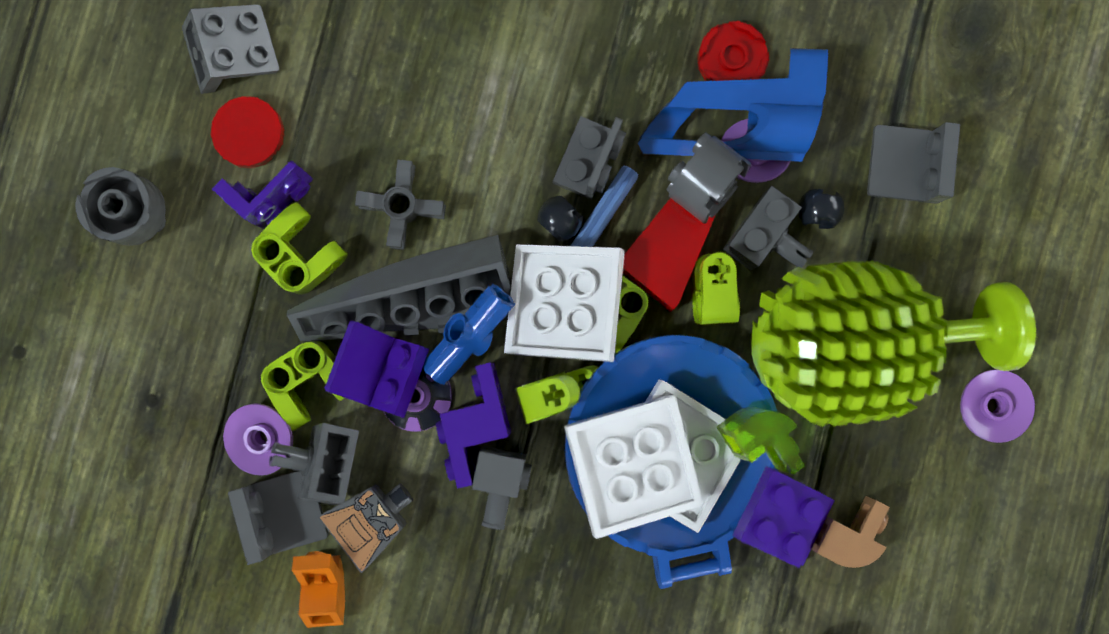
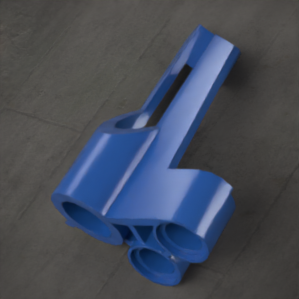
M790 48V66L787 78L684 83L674 98L658 113L643 132L638 141L639 147L643 154L693 156L695 153L692 149L698 140L672 138L695 109L749 111L747 134L732 141H725L726 145L745 159L802 162L813 142L822 116L823 100L826 93L828 49Z

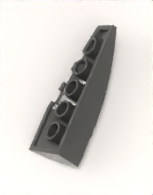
M495 235L421 254L361 275L287 310V317L300 342L343 339L351 320L382 333L404 331V335H418V330L438 329V333H444L448 320L457 313L464 315L488 286L492 284L497 285L510 296L512 281L499 236Z

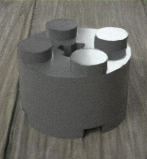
M704 133L694 145L692 151L695 154L688 163L685 164L681 161L669 175L668 180L671 183L667 191L669 192L668 196L703 224H706L709 216L713 218L738 188L736 186L737 181L735 180L740 174L745 178L752 163L716 136L711 137L709 134Z
M116 167L95 171L86 178L81 194L77 195L75 208L81 225L88 232L103 240L126 246L139 245L150 240L165 226L166 207L162 193L154 183L131 171Z

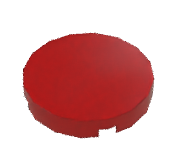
M729 21V23L719 24L713 27L701 42L697 54L698 69L705 81L761 79L766 72L769 62V51H767L766 41L763 35L750 24L741 21Z
M241 96L229 100L218 109L212 120L211 138L214 148L223 159L238 167L256 168L266 165L273 159L272 157L276 154L277 150H280L283 145L285 130L281 117L270 104L257 97Z

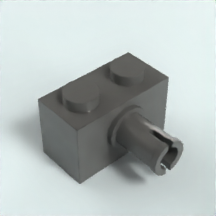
M773 186L762 194L722 249L749 270L759 267L769 252L775 251L796 267L801 268L806 264L807 257L810 258L813 254V250L808 249L787 234V227L802 207Z
M326 423L315 425L312 427L307 449L275 442L271 453L285 455L286 457L270 456L269 466L301 471L302 478L297 499L329 505H344L359 430Z
M484 446L479 452L472 489L488 493L482 526L498 530L505 529L504 524L510 497L517 498L520 489L527 490L532 464L525 463L527 454Z

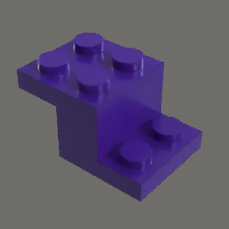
M490 362L477 365V374L471 375L476 397L483 396L484 402L441 413V421L436 422L439 441L441 444L447 443L449 458L445 459L447 476L449 481H456L457 489L473 485L476 467L471 446L505 438L511 434L495 363Z
M766 466L732 536L800 568V565H804L835 500Z

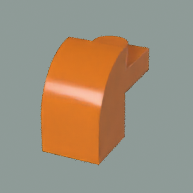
M312 551L305 556H294L292 572L301 585L298 615L306 627L344 625L345 585L340 555L332 556L324 552Z

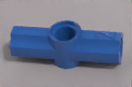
M492 284L486 288L464 315L460 313L454 314L445 325L444 339L424 362L423 369L425 373L430 375L435 382L444 385L472 354L475 356L484 354L492 342V331L515 306L512 297L499 286Z

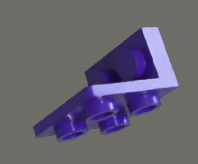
M291 160L258 195L250 188L247 189L239 181L233 185L223 178L212 190L244 220L265 229L293 200L299 201L307 194L310 189L309 183L313 178Z
M351 320L325 385V391L404 418L429 349L393 338Z

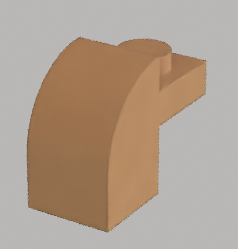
M865 496L850 528L826 517L812 550L845 567L857 568L873 563L887 548L874 541L876 534H881L885 529L889 518L887 512L890 507Z

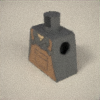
M401 483L386 495L375 484L346 500L344 505H337L318 518L362 573L405 527L407 523L399 511L411 503L413 498Z

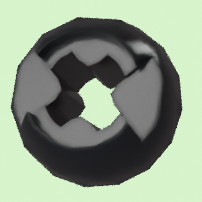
M824 189L808 190L801 197L799 206L802 207L799 211V218L803 225L819 224V229L835 228L841 222L844 214V201L838 192L835 195L823 194Z
M559 195L549 198L542 204L538 211L537 221L558 241H565L578 233L582 226L583 216L565 198Z

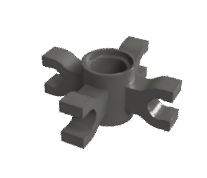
M397 160L395 187L390 188L384 195L357 191L355 206H359V209L383 211L391 218L386 246H389L390 249L405 250L407 223L414 221L417 216L442 220L445 218L446 205H444L443 201L416 199L411 193L416 168L412 161ZM398 198H409L410 206L406 212L402 214L393 212V204Z

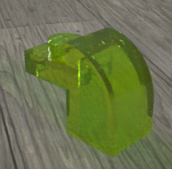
M747 407L735 412L716 427L733 455L737 458L752 463L766 452L776 469L793 475L805 466L798 455L800 449L797 443L788 436L798 426L783 413L759 407Z

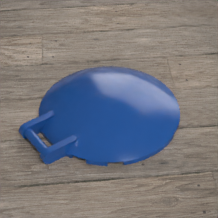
M667 335L645 339L615 353L614 362H604L585 383L580 391L579 401L573 406L568 424L644 403L658 379L753 436L751 443L699 533L668 516L607 535L624 547L644 552L653 557L656 580L660 589L672 587L673 582L718 573L719 576L731 574L732 565L728 541L734 537L732 535L765 467L768 466L779 471L782 455V434L778 411L768 388L761 383L758 376L749 367V364L726 347L703 338L685 335ZM566 435L565 457L569 480L577 500L587 514ZM713 552L712 559L670 568V560Z

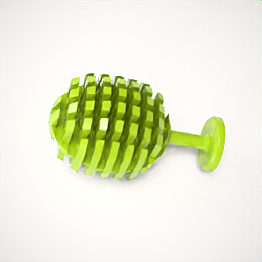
M873 260L871 262L849 261L808 265L805 269L796 267L781 278L792 284L791 287L786 285L785 287L777 288L776 294L769 290L761 293L759 306L765 310L763 315L758 316V323L753 321L752 359L761 378V383L775 394V398L790 410L791 408L811 423L822 427L827 423L840 426L846 425L849 422L861 424L868 423L871 420L884 421L889 420L893 416L899 418L918 408L906 400L909 398L915 402L923 399L925 393L930 396L937 393L941 379L931 375L930 372L931 370L939 372L943 369V363L946 364L947 348L945 344L975 341L979 353L991 367L1000 371H1013L1022 368L1029 361L1036 340V324L1030 302L1023 291L1012 283L998 282L985 287L975 301L972 319L945 321L941 318L944 315L941 298L922 291V285L917 282L913 275Z

